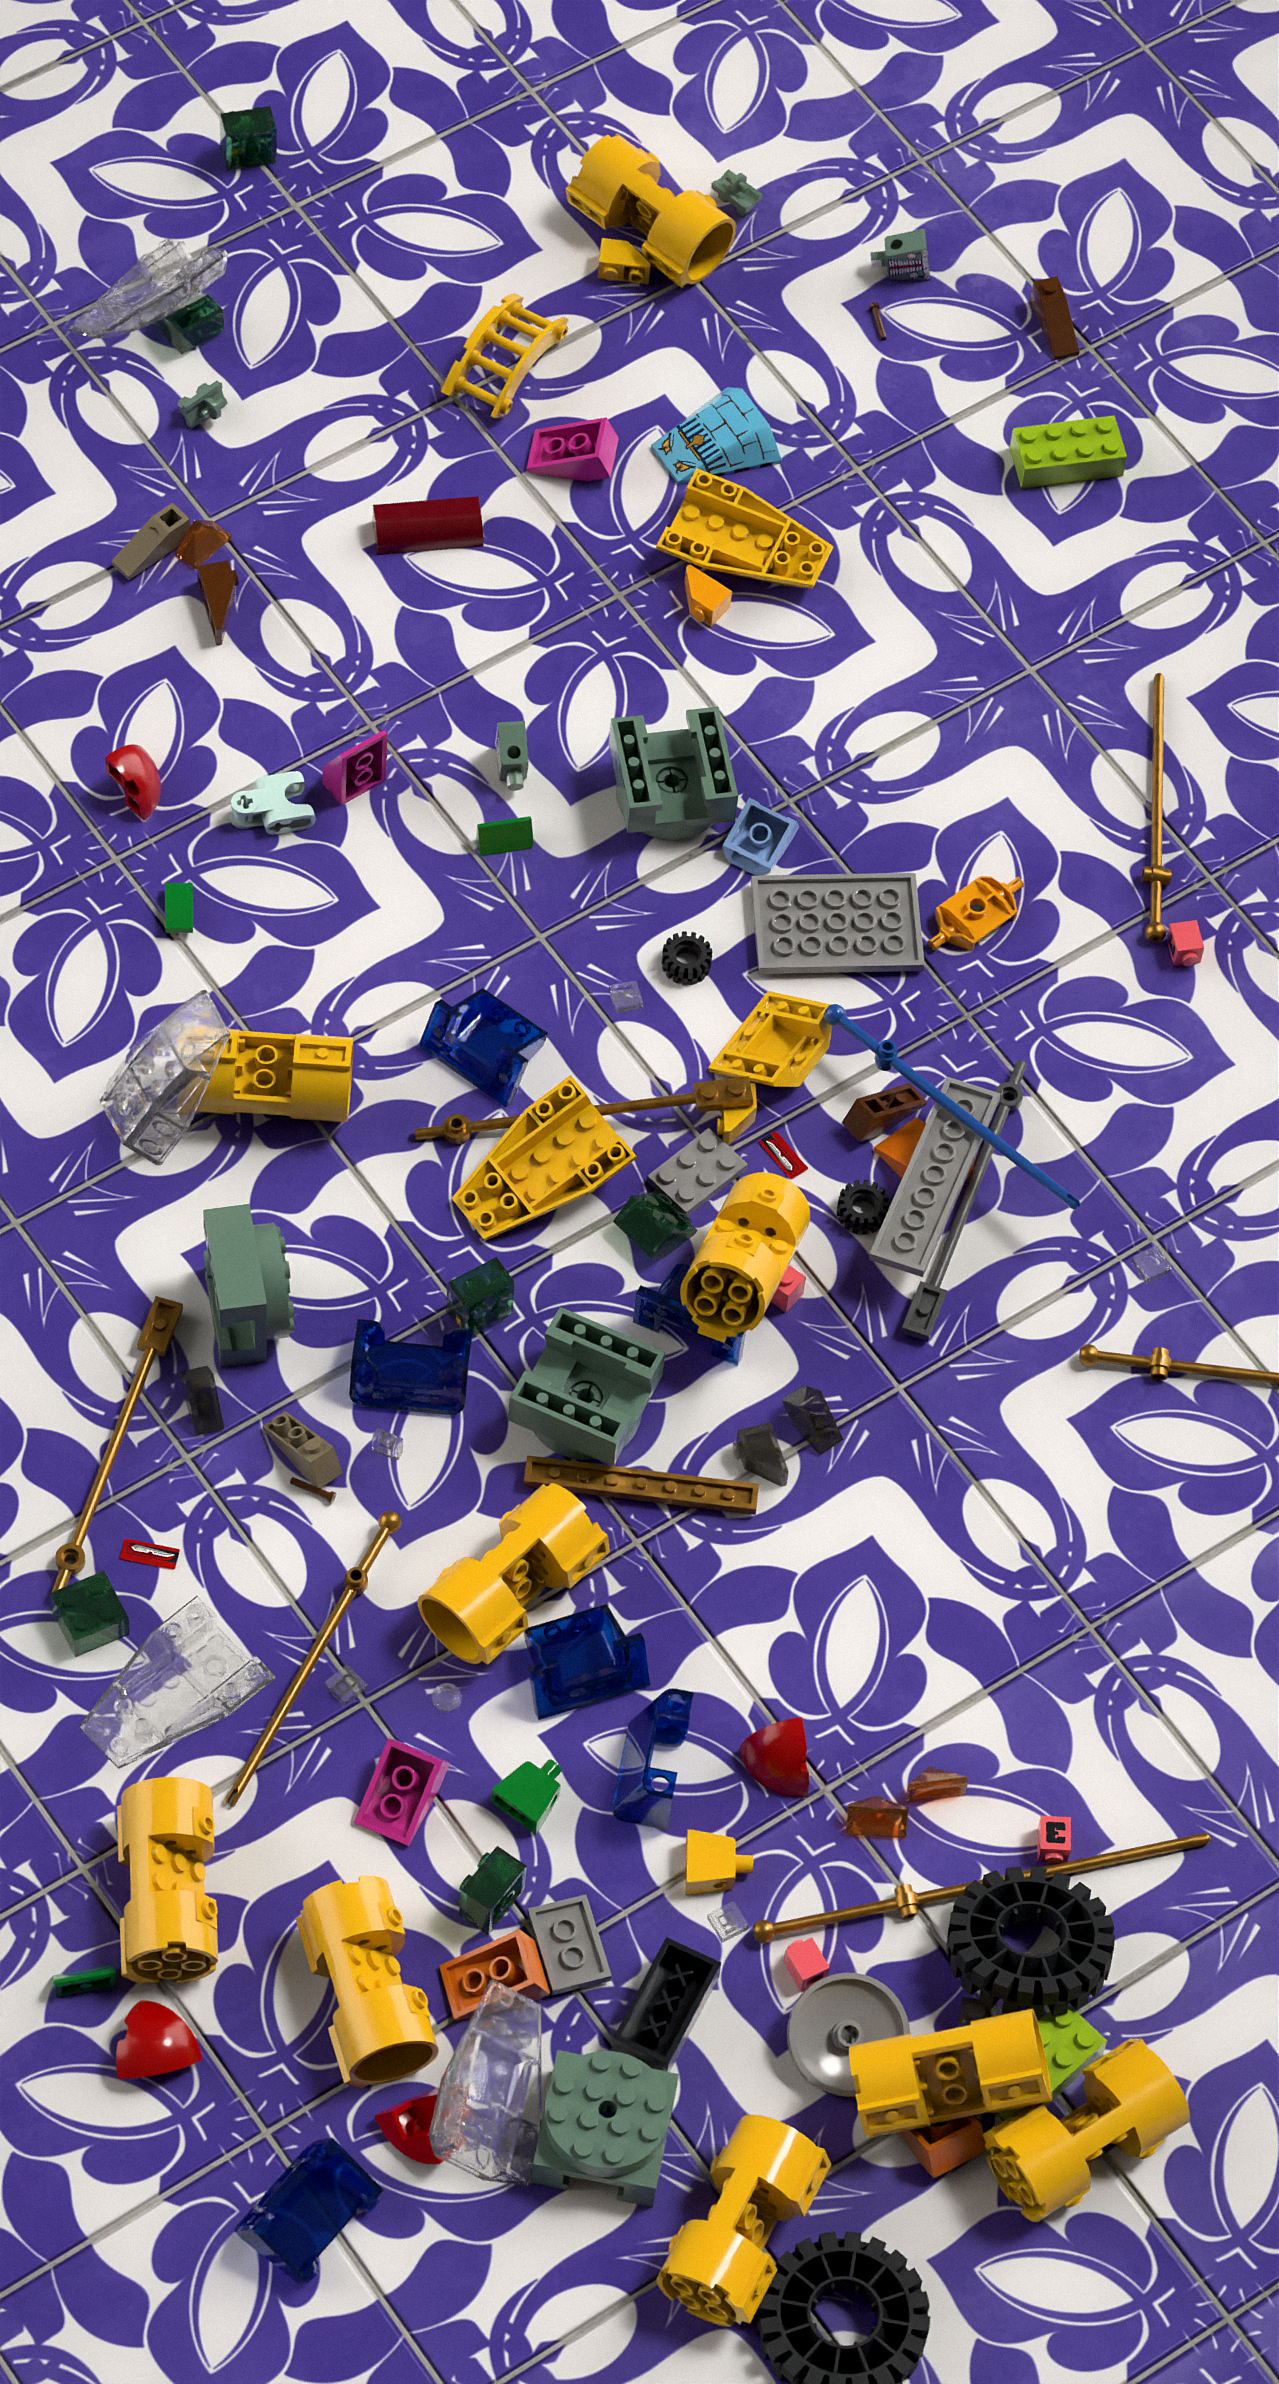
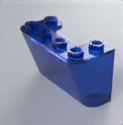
M671 1688L665 1690L629 1722L611 1805L612 1813L618 1820L668 1830L678 1772L653 1768L650 1765L655 1745L678 1747L685 1742L690 1724L694 1692ZM662 1777L667 1780L669 1786L664 1791H657L651 1785L652 1780Z

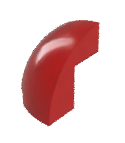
M130 744L113 751L105 757L106 773L125 789V805L145 821L157 807L161 796V781L158 769L148 752L140 745Z
M802 1717L768 1725L754 1732L743 1741L739 1748L742 1762L750 1775L758 1783L784 1796L808 1797L807 1744Z
M141 2000L129 2011L124 2020L128 2028L124 2040H119L117 2044L116 2070L118 2079L163 2074L203 2060L198 2042L191 2029L181 2017L169 2008L156 2002Z
M457 2084L428 2091L374 2115L385 2137L397 2150L414 2161L424 2164H440L445 2161L454 2150L458 2141L453 2137L455 2126L462 2121V2106Z

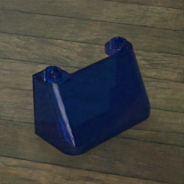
M357 1320L349 1389L350 1399L353 1403L362 1407L443 1415H456L464 1409L473 1330L451 1329L444 1335L443 1345L435 1346L385 1341L386 1333L382 1324L373 1320Z
M333 2137L317 2140L308 2145L238 2223L234 2232L245 2243L296 2283H308L319 2272L317 2268L320 2262L318 2260L319 2255L354 2215L360 2214L363 2211L366 2214L370 2213L380 2202L378 2197L384 2190Z

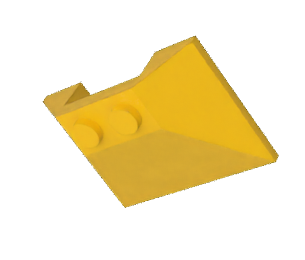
M767 991L708 1067L709 1071L735 1078L749 1076L752 1082L774 1087H799L829 1049L832 1025L825 1021L824 1012L831 1004Z

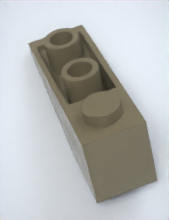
M174 503L169 504L146 522L112 559V565L128 580L132 579L190 539V518Z
M283 1412L262 1426L265 1433L298 1471L319 1489L343 1473L334 1447L288 1412Z

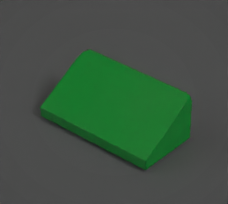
M531 817L477 824L476 842L479 854L486 856L532 849L533 830Z
M113 1965L54 1975L52 1980L55 1996L60 1997L115 1987V1968Z

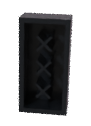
M666 1937L613 2037L611 2051L633 2056L647 2064L651 2069L670 2072L719 1978L721 1962Z

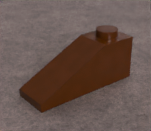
M1058 276L1033 281L1030 303L1054 360L1079 355V347L1066 295Z
M228 560L197 566V584L216 646L222 645L235 599V586H239L236 570H231Z
M911 1083L856 1099L842 1124L854 1138L861 1142L884 1133L926 1106L927 1101Z

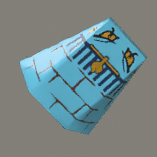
M726 387L651 444V449L678 485L689 483L696 468L710 474L723 472L724 475L734 473L736 469L749 467V470L760 468L761 464L771 462L772 465H776L782 462L769 423L745 391L740 388Z

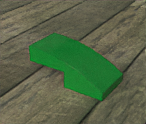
M165 883V933H193V883Z

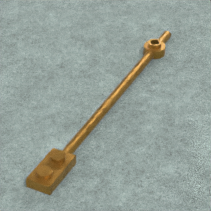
M749 1076L693 1083L694 1093L594 1105V1107L602 1116L696 1104L697 1113L753 1106V1096ZM453 1114L447 1117L441 1126L414 1129L416 1140L445 1137L450 1143L461 1144L466 1142L470 1138L471 1133L510 1128L520 1115L470 1122L464 1115ZM454 1125H461L459 1128L453 1127Z
M155 1296L137 1343V1349L144 1351L129 1393L71 1543L62 1545L55 1555L59 1574L50 1594L55 1600L62 1599L70 1576L81 1572L85 1566V1552L81 1548L154 1357L155 1355L166 1356L183 1311V1303ZM70 1559L76 1561L74 1564L66 1563Z

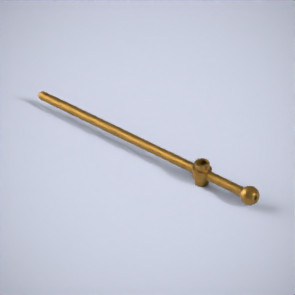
M1161 673L1155 674L1153 692L1151 867L1143 866L1141 882L1149 883V886H1151L1150 924L1145 928V936L1152 943H1159L1166 937V928L1161 924L1162 885H1170L1172 875L1170 869H1164V866H1162L1164 675Z
M1091 1344L1083 1345L1080 1347L1079 1362L1086 1367L1100 1362L1148 1368L1150 1378L1158 1381L1166 1380L1168 1372L1174 1371L1279 1384L1278 1372L1171 1360L1169 1350L1162 1347L1153 1348L1152 1355L1149 1357L1098 1351Z
M385 1511L380 1515L378 1520L380 1529L358 1567L351 1568L345 1574V1590L225 1799L226 1804H228L234 1793H237L231 1803V1807L235 1806L354 1596L361 1595L367 1589L368 1571L391 1533L397 1532L401 1527V1517L397 1513Z

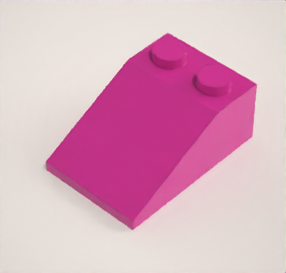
M607 417L536 429L527 471L529 473L580 481L610 478L619 437Z
M385 730L338 755L323 767L322 784L341 806L386 781L388 733Z
M388 1738L354 1823L410 1846L440 1789L450 1762L400 1741Z

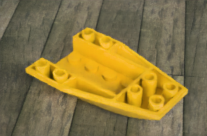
M696 468L686 487L684 501L671 526H666L656 545V549L704 569L784 586L814 588L833 550V546L747 488Z
M570 1075L524 1110L454 1194L452 1200L486 1241L592 1193L634 1161L637 1156L622 1137L615 1133L591 1103L584 1090Z

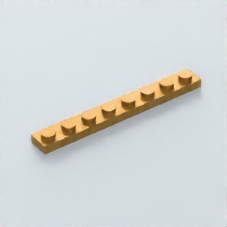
M527 1455L523 1484L525 1487L539 1488L543 1484L549 1486L551 1483H554L573 1493L756 1515L759 1484L529 1455Z

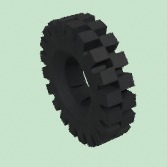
M1021 1866L1006 1868L1004 1880L995 1870L983 1875L982 1884L974 1880L965 1887L964 1896L959 1894L950 1916L946 1944L947 1959H951L949 1967L954 1977H962L961 1986L970 1995L980 1990L979 2002L993 2008L998 2000L1002 1999V2013L1005 2014L1018 2012L1020 2004L1026 2005V2010H1034L1036 2018H1043L1044 2006L1047 2005L1052 2016L1055 2017L1067 2014L1069 2003L1077 2010L1088 2003L1089 1995L1096 1997L1101 1991L1104 1980L1107 1981L1111 1968L1115 1935H1113L1114 1924L1111 1915L1105 1916L1106 1906L1101 1899L1096 1897L1090 1900L1091 1889L1079 1882L1069 1890L1071 1877L1057 1871L1052 1881L1047 1882L1045 1881L1046 1868L1031 1866L1030 1879H1025ZM1035 1922L1053 1930L1060 1938L1059 1947L1050 1953L1029 1955L1011 1948L1001 1936L1003 1929L1011 1924Z
M835 2231L821 2233L817 2242L813 2243L809 2237L797 2243L792 2254L786 2251L776 2262L777 2272L758 2307L757 2335H761L760 2348L765 2360L771 2359V2370L781 2381L786 2377L790 2384H902L905 2377L909 2379L917 2368L920 2357H922L929 2333L931 2316H928L930 2304L927 2291H921L922 2279L916 2269L908 2270L906 2268L907 2258L896 2249L891 2254L885 2251L886 2242L872 2236L869 2243L861 2241L862 2233L846 2231L845 2237L841 2239L836 2238ZM838 2289L854 2291L856 2295L857 2293L862 2295L871 2304V2312L876 2314L877 2327L872 2326L871 2336L861 2343L856 2341L853 2345H838L833 2343L834 2341L826 2340L816 2330L817 2324L812 2323L810 2309L816 2308L817 2299L829 2291L833 2293L834 2290Z

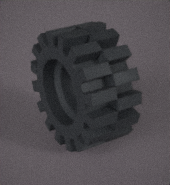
M682 931L681 937H679L678 933L673 934V940L670 937L666 940V944L663 946L661 964L663 972L666 971L668 978L674 976L673 982L678 983L679 979L683 980L682 985H687V980H691L693 985L697 983V978L701 982L704 980L705 975L708 976L712 962V948H710L708 941L704 943L705 937L700 935L699 938H696L695 932H692L691 936H687V931ZM680 953H691L697 957V961L686 964L678 961L676 956Z
M864 1179L863 1184H860L859 1180H855L853 1186L848 1183L845 1189L841 1190L837 1205V1216H839L840 1224L845 1222L844 1228L846 1230L853 1227L852 1233L857 1234L858 1230H862V1235H867L868 1229H870L871 1233H874L877 1227L881 1228L889 1210L888 1194L884 1195L885 1189L883 1187L877 1189L878 1183L873 1182L872 1186L868 1185L869 1180ZM856 1201H866L873 1205L874 1210L870 1213H859L853 1209L852 1204Z

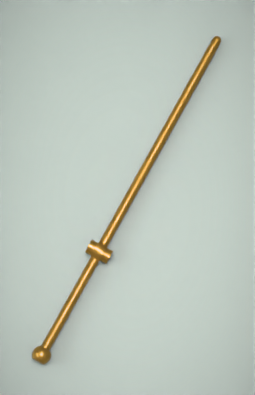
M1201 1833L1039 1868H1046V1878L1054 1877L1057 1871L1069 1874L1207 1845L1211 1840V1836L1208 1833ZM1031 1869L1022 1871L1024 1878L1030 1879ZM972 1882L920 1893L913 1892L911 1884H904L894 1888L895 1897L891 1899L771 1923L768 1920H759L753 1924V1935L757 1942L768 1943L774 1938V1935L893 1910L900 1911L902 1919H908L919 1914L917 1906L921 1904L955 1898L959 1894L964 1896L965 1887Z

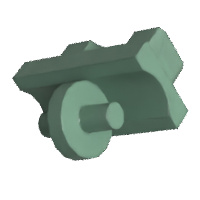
M728 169L720 179L711 183V188L718 193L720 200L732 203L736 206L737 212L744 217L762 200L763 194L746 182L747 176L743 173L736 175Z
M216 380L211 385L203 383L197 388L195 396L192 398L184 396L177 402L180 413L185 416L187 426L194 428L208 417L214 420L221 417L220 409L228 404L222 392L223 386L221 382Z

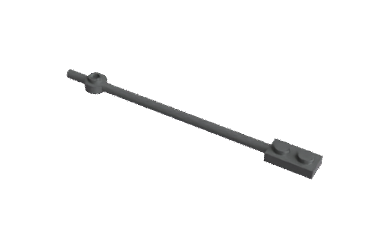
M1021 1060L1016 1062L1009 1082L1000 1084L996 1089V1092L1000 1093V1100L990 1130L998 1137L1008 1113L1017 1110L1022 1104L1023 1090L1019 1085L1027 1064ZM986 1141L930 1283L922 1281L919 1283L902 1326L901 1333L926 1342L930 1339L947 1295V1290L940 1288L994 1151V1147Z

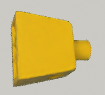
M687 1829L685 1895L731 1890L734 1888L736 1873L753 1874V1855H736V1839Z

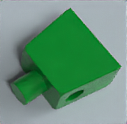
M548 1759L541 1768H538L530 1761H526L493 1787L491 1803L536 1835L560 1796L561 1785L555 1779L562 1772V1769L551 1759Z

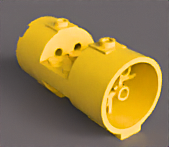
M616 133L615 137L606 135L601 138L583 156L579 162L583 166L578 176H573L571 183L566 187L568 203L604 230L610 226L620 227L629 222L648 237L647 241L642 245L643 257L680 287H683L686 283L696 284L704 280L725 258L735 238L736 222L718 209L716 202L709 195L704 196L699 191L687 190L675 197L668 188L658 186L657 183L661 176L660 162L654 154L646 153L641 148H636Z
M183 1026L178 1054L177 1111L233 1115L235 1112L285 1115L290 1116L291 1119L348 1122L354 1039L352 1037L309 1034L294 1035L240 1031L239 1029Z
M752 1173L739 1179L731 1188L681 1284L682 1305H686L688 1311L693 1316L691 1320L699 1326L697 1333L725 1343L727 1337L737 1336L738 1333L747 1330L752 1331L762 1320L810 1222V1208L807 1199L802 1191L788 1179L772 1173Z
M551 1483L549 1486L543 1484L521 1505L518 1504L512 1511H508L503 1515L499 1522L501 1539L503 1541L494 1550L487 1551L482 1561L471 1557H463L440 1573L437 1581L418 1598L420 1614L434 1636L450 1652L468 1663L478 1664L483 1661L488 1665L529 1627L526 1609L523 1608L546 1586L559 1589L565 1585L569 1589L572 1588L610 1553L608 1534L601 1530L598 1522L593 1524L590 1522L589 1517L584 1512L587 1509L586 1506L572 1493L554 1483Z
M160 1777L137 1782L124 1790L121 1795V1805L117 1806L118 1862L130 1867L131 1900L125 1905L124 1917L120 1918L121 1976L139 1984L146 1982L158 1983V1978H176V1983L199 1980L212 1974L216 1970V1963L218 1962V1910L216 1900L205 1895L204 1885L206 1877L204 1863L213 1856L215 1851L213 1793L207 1785L188 1778Z
M368 1875L359 1876V1882L342 1884V1880H338L317 1889L302 1902L304 1909L300 1911L301 1916L296 1918L311 1973L331 1978L340 2007L333 2015L334 2025L330 2026L328 2030L345 2084L364 2088L369 2084L387 2083L410 2076L432 2063L439 2053L429 2019L428 1999L422 1989L402 1984L399 1974L401 1968L399 1962L394 1957L405 1944L402 1915L397 1907H395L388 1882L381 1877Z
M1033 2009L971 2021L969 2026L913 2037L910 2033L849 2046L851 2075L854 2077L858 2113L864 2135H869V2138L927 2127L932 2123L987 2112L991 2114L1052 2101V2089L1045 2050Z
M1130 2038L1082 2069L1081 2071L1085 2076L1084 2092L1088 2102L1060 2120L1047 2111L1044 2103L1022 2108L982 2134L986 2141L985 2147L991 2152L986 2159L995 2180L1010 2202L1014 2200L1024 2208L1021 2210V2214L1027 2219L1039 2222L1061 2206L1070 2208L1079 2204L1083 2200L1082 2196L1090 2191L1091 2175L1086 2160H1092L1102 2154L1101 2148L1107 2144H1115L1127 2156L1145 2159L1157 2152L1156 2147L1165 2142L1164 2139L1189 2122V2106L1179 2083L1160 2057L1145 2045L1143 2039Z
M761 2115L743 2116L726 2147L723 2146L719 2156H716L711 2163L710 2174L716 2187L722 2191V2195L718 2203L711 2207L708 2221L697 2219L687 2221L685 2225L681 2226L678 2234L672 2237L669 2244V2256L657 2277V2284L661 2291L670 2300H674L677 2297L681 2303L688 2307L686 2310L688 2313L707 2322L731 2327L734 2321L739 2324L742 2321L750 2324L777 2272L771 2255L762 2252L778 2220H792L796 2215L805 2217L831 2167L825 2149L817 2147L802 2133L778 2120Z

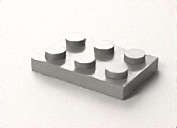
M708 1128L647 1176V1182L686 1218L747 1170L748 1164Z
M586 1894L528 1908L527 1915L552 1995L611 1981L612 1975Z

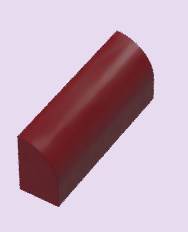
M479 496L373 505L372 522L377 555L483 546V524Z

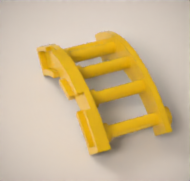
M516 293L504 297L501 300L503 304L500 307L494 305L465 342L463 348L467 349L460 362L455 360L441 392L448 396H455L465 392L494 406L491 413L492 417H504L511 410L512 398L532 365L548 348L565 338L568 332V326L566 325L569 319L562 317L551 322L524 309L521 304L524 297ZM519 317V318H521V319H523V320H525V321H527V322H529V323H531V324H533V325H535V326H538V327H540V328H542V329H544V330H543V331H542V330H539V329H537V328H535V327H533V326H531V325H529V324H527V323H525V322H523V321H521V320H519V319H517V318ZM507 325L535 340L526 348L497 334V332ZM494 343L520 356L521 359L514 370H511L482 356L481 352L487 344ZM478 365L507 379L499 397L467 382L466 377L472 366Z

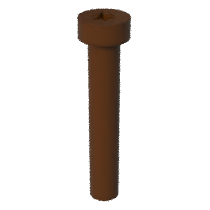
M873 302L869 305V309L873 312L880 340H886L887 337L879 313V303Z
M291 1478L290 1484L321 1496L331 1504L334 1502L336 1492H328L297 1478Z

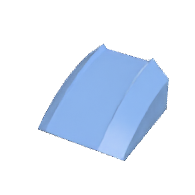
M749 798L726 838L722 849L728 862L756 876L770 872L779 861L798 831L799 825L797 821L789 817L786 818Z

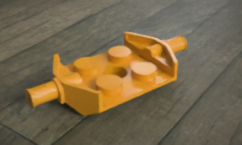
M980 876L936 907L935 919L939 928V934L928 940L929 947H932V950L935 951L945 942H949L952 945L973 951L976 942L1011 917L1013 920H1016L1017 907L1013 893L1024 887L1023 881L1016 877L1006 885L991 876ZM980 905L984 910L975 912L971 910L970 906Z

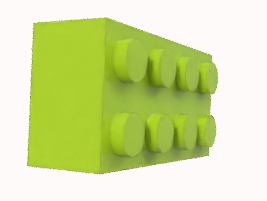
M1115 415L1013 428L1010 451L1021 489L1119 477L1124 474L1127 455Z
M1070 2005L1068 2006L1067 2014L1053 2017L1049 2011L1038 2021L1049 2070L1052 2101L1083 2074L1082 2069L1103 2055L1107 2040ZM1052 2101L1045 2102V2107H1047ZM1024 2107L996 2113L1005 2120Z

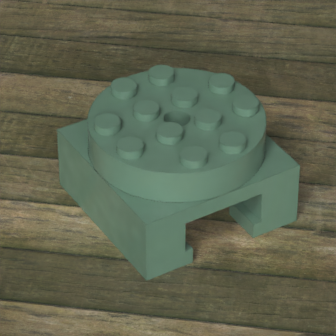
M719 706L686 710L688 729L647 733L643 715L611 718L609 748L617 781L616 799L618 807L624 816L627 833L643 832L663 840H678L698 835L714 823L735 821L738 792Z
M250 1204L203 1210V1228L207 1251H204V1273L220 1367L266 1362L267 1340L288 1338L290 1333L295 1332L293 1318H295L293 1301L289 1299L290 1267L289 1262L285 1261L286 1245L284 1236H281L280 1227L276 1226L274 1222L253 1225Z
M559 1307L545 1333L546 1347L532 1373L524 1371L510 1396L508 1421L533 1431L546 1447L562 1456L580 1460L598 1459L614 1466L623 1448L636 1434L640 1426L642 1413L663 1375L665 1352Z
M557 2050L533 2161L531 2183L568 2190L571 2176L619 2186L616 2200L653 2207L679 2074L651 2069L641 2060L621 2052L598 2051L581 2055ZM608 2105H610L609 2112L614 2116L611 2118L602 2117L600 2113L607 2111Z

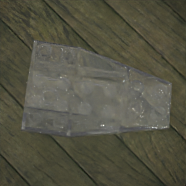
M166 239L159 243L158 248L152 253L143 255L136 265L129 269L89 309L79 316L68 329L71 333L101 339L127 334L146 327L174 312L224 275L228 254L226 250L209 247L204 249L197 259H192L184 241Z
M207 990L198 992L136 1041L109 1078L99 1099L122 1144L155 1165H162L188 1130L230 1036V1032Z
M196 1596L149 1634L79 1725V1728L120 1769L230 1716L276 1679V1677L257 1656L250 1659L218 1626L217 1615Z
M491 1980L441 2078L429 2131V2139L434 2156L481 2180L527 2186L531 2182L533 2161L542 2124L541 2004L495 1980Z

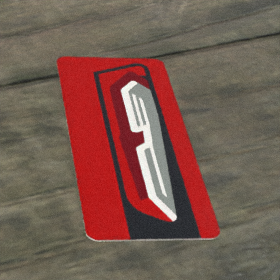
M776 1131L759 1140V1144L790 1179L795 1178L808 1169Z
M125 1539L120 1559L175 1569L180 1550Z

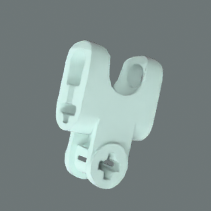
M298 771L260 777L253 782V790L237 792L231 799L230 821L235 827L240 829L264 825L268 834L276 835L311 828L316 821L313 808L310 805L293 804L288 801L289 798L301 795L304 790L305 781L303 775Z

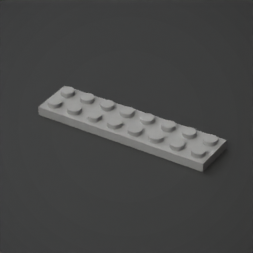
M951 1077L946 1078L941 1089L942 1093L988 1128L999 1103L1000 1093ZM937 1102L933 1107L869 1253V1260L920 1277H923L983 1140V1138Z

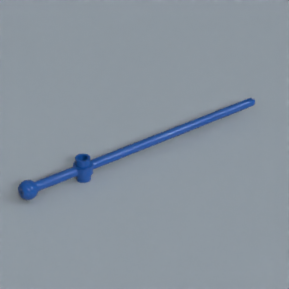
M832 1004L827 1007L824 1012L825 1021L832 1026H841L874 1052V1059L878 1069L888 1071L893 1067L1071 1209L1075 1210L1077 1207H1080V1201L900 1060L897 1057L898 1051L893 1041L883 1040L879 1043L848 1019L842 1006Z

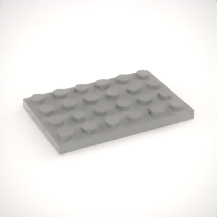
M916 873L751 876L758 974L924 971L925 963Z

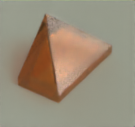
M194 520L177 549L176 556L196 570L197 566H201L232 538V535L212 520Z
M928 1767L908 1784L905 1797L906 1803L965 1795L968 1779L966 1776Z
M879 1796L850 1803L847 1810L846 1835L906 1838L908 1807Z

